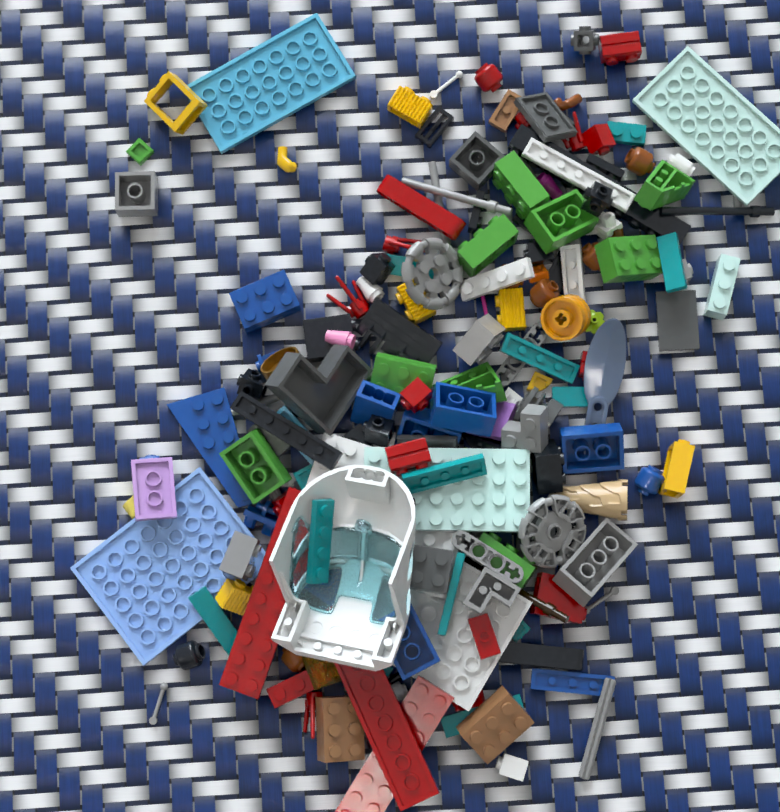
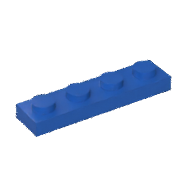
M532 668L530 689L600 696L605 678L615 680V676Z

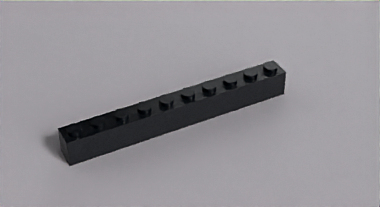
M523 124L520 125L509 143L508 150L510 152L514 150L519 157L527 161L528 165L533 168L538 167L546 174H550L552 178L558 179L564 187H572L574 190L578 189L582 196L584 190L521 156L531 137L637 195L636 192L553 142L544 143L536 132ZM634 199L626 213L612 205L608 209L615 214L616 218L626 220L632 228L641 229L645 232V235L659 237L676 232L679 245L691 228V225L674 215H660V207L650 211L647 208L641 207Z

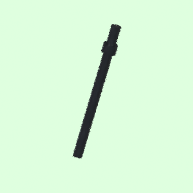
M750 206L749 208L660 207V215H749L750 217L758 218L760 216H774L775 214L774 208H760V206Z

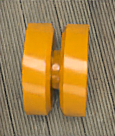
M561 295L545 304L541 311V325L545 333L554 340L566 341L584 333L590 325V308L585 300L578 295Z

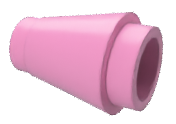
M327 330L325 342L332 345H347L353 350L356 335L349 331Z

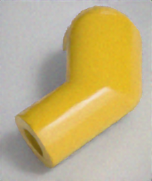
M279 146L277 155L278 166L287 173H294L297 165L287 158L288 148Z

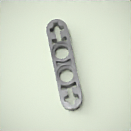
M537 322L523 339L540 347L548 335L543 331L544 336L540 334L536 341L533 339L537 332L535 328L540 329L542 327L541 322ZM508 356L497 370L496 375L500 379L498 374L503 375L507 368L515 372V374L513 375L512 372L508 374V381L504 380L501 382L503 387L508 386L525 366V363L521 362L519 367H513L510 364V359L513 357Z
M459 530L453 534L452 544L460 552L513 584H517L523 579L524 571L522 567L466 531ZM464 535L465 541L469 544L471 540L474 541L470 546L469 552L465 550L467 545L463 543L460 546L457 545V536L461 537ZM475 546H482L485 553L482 557L473 555V548ZM494 557H499L502 560V566L498 569L493 568L490 564L491 559ZM506 562L510 564L508 569L511 571L519 570V578L511 579V574L505 571V574L500 573L505 568Z

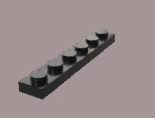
M240 391L230 407L236 413L329 470L334 469L343 455L341 451Z

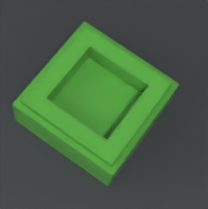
M138 138L126 153L141 166L154 153V150Z

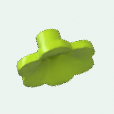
M590 310V325L585 332L595 334L598 328L605 322L603 320L604 315L601 312Z

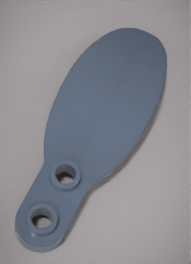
M615 318L606 320L598 328L586 355L583 382L588 405L584 425H591L592 423L606 424L608 406L616 397L622 382L626 363V334L622 323ZM596 403L601 404V408L599 410L594 409V405Z

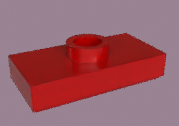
M488 613L468 619L480 659L500 654L501 651Z

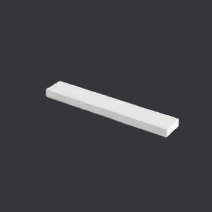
M532 137L521 155L584 191L587 187H591L595 181L613 189L611 205L624 213L627 212L636 196L631 191Z

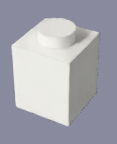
M503 753L502 757H498L495 768L499 769L498 774L523 782L529 761Z

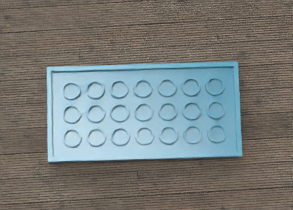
M315 13L187 86L208 105L199 115V118L220 153L223 154L356 79V75L319 15Z

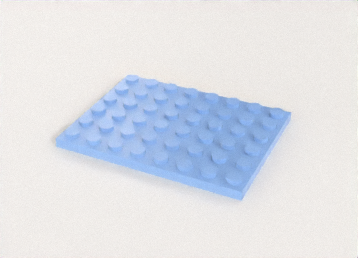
M201 467L175 486L177 518L135 521V518H133L70 568L143 666L203 620L188 599L189 596L203 586H206L215 599L217 592H219L227 578L234 581L235 579H240L219 570L235 530L255 538ZM263 547L258 557L253 558L254 566L256 567L253 577H248L247 581L242 580L246 585L258 576L266 553Z

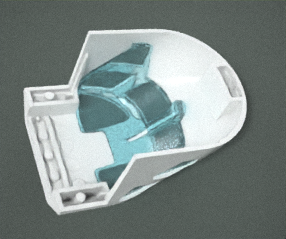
M345 466L322 474L310 482L298 494L291 506L269 559V563L286 601L271 636L272 641L296 655L375 672L393 665L410 615V584L416 531V513L413 497L407 486L394 474L373 466ZM330 498L335 500L328 583L309 584L306 582L312 500Z

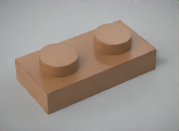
M508 89L489 119L488 124L505 133L519 111L514 104L515 98L521 96Z

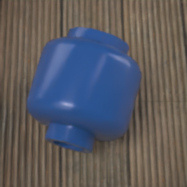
M652 465L642 467L634 480L635 485L639 487L637 491L646 496L649 493L657 494L665 481L662 475L663 472Z

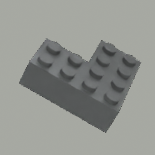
M333 344L318 369L300 353L286 352L265 383V386L316 433H326L331 436L354 401L362 381L367 380L373 370L349 346Z

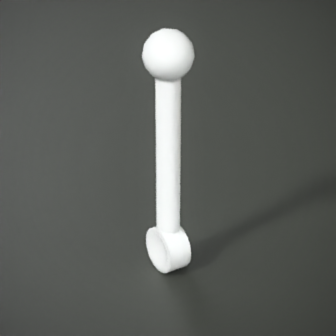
M457 71L456 75L436 91H431L430 97L436 99L438 93L456 79L462 78L463 72Z

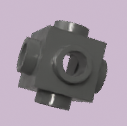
M579 26V30H575L574 35H571V46H574V51H579V54H591V51L595 50L596 46H599V34H596V30H591V26ZM584 36L589 37V43L583 42Z

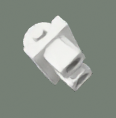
M603 211L598 217L600 220L594 227L597 230V235L602 239H606L613 235L614 230L622 229L623 225L615 219L614 213H605Z

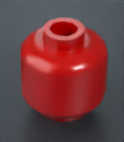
M485 63L474 72L476 74L474 80L483 92L491 90L493 93L502 86L500 82L503 79V75L494 64L488 65Z

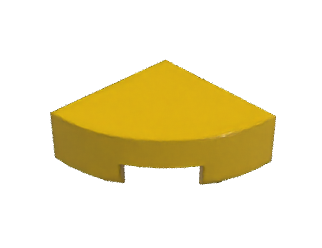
M535 371L526 390L531 391L534 387H537L539 391H542L552 383L553 379Z

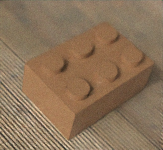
M502 685L458 724L456 728L462 738L488 765L535 722Z
M349 696L315 697L317 760L324 763L365 760L364 729Z

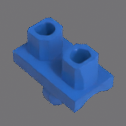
M267 500L265 505L258 502L256 508L249 505L243 513L245 515L244 524L246 527L254 529L257 521L264 523L261 533L270 537L278 517L274 516L275 513L270 507L272 501Z

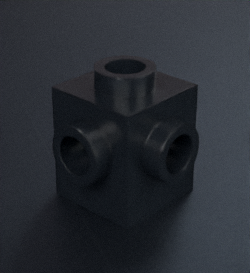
M595 181L591 187L585 189L582 196L584 200L581 209L599 217L604 209L608 210L611 206L613 189Z
M248 368L244 374H240L237 380V385L239 386L237 394L242 391L260 402L268 389L265 386L266 378L259 371Z

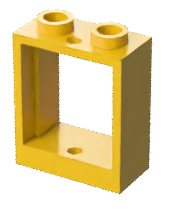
M169 71L160 78L157 86L148 92L147 98L144 100L174 132L182 135L208 106L176 74ZM173 83L191 100L175 121L156 104Z
M678 439V442L674 441L668 447L662 474L665 481L658 494L677 499L685 494L695 446L690 445L689 441Z

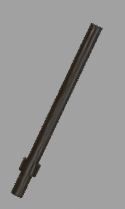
M465 557L464 562L482 572L483 566ZM523 589L519 591V595L533 602L532 605L543 610L545 615L553 616L565 624L568 622L569 616L556 609L555 605L550 602L545 603Z

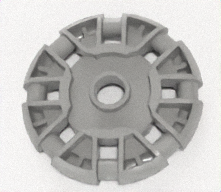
M428 237L423 238L421 242H415L405 254L406 259L405 262H402L401 268L402 282H405L407 294L417 305L421 304L423 308L429 310L442 309L444 305L449 306L460 293L459 287L463 284V267L459 264L457 252L450 244L443 243L442 239ZM448 262H451L452 269H449ZM430 269H432L434 272L433 279H431L429 276Z
M553 494L549 495L548 498L542 497L529 506L527 509L528 513L525 518L522 517L518 530V538L521 539L520 548L530 562L534 561L537 566L543 568H556L559 564L564 565L578 550L580 545L584 543L586 536L585 516L580 506L575 501H570V498L567 496ZM548 506H552V511L548 510ZM537 516L538 520L536 521V523H531L534 517ZM575 522H576V526H574V528H572L571 523H575ZM557 527L556 535L551 537V529ZM529 537H532L534 541L530 542Z

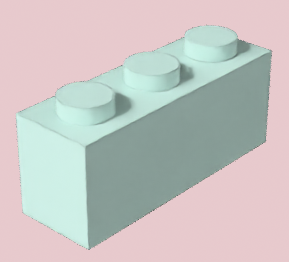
M721 254L717 259L703 316L723 320L727 316L740 258Z

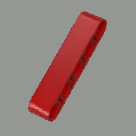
M389 174L385 176L376 190L385 199L454 241L466 225L462 219Z

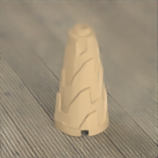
M626 479L583 484L580 486H563V492L549 494L569 497L570 501H575L580 506L583 513L614 518L620 521L627 520V515H622L627 514L628 486H623L628 485V480Z

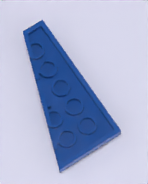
M225 388L166 404L236 506L242 508L252 505L253 503L219 455L220 452L240 439Z

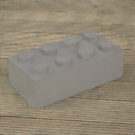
M606 517L562 566L552 581L584 607L638 544Z

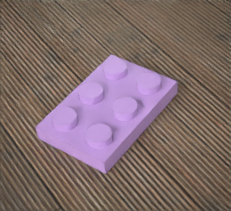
M172 457L131 460L135 521L177 518Z

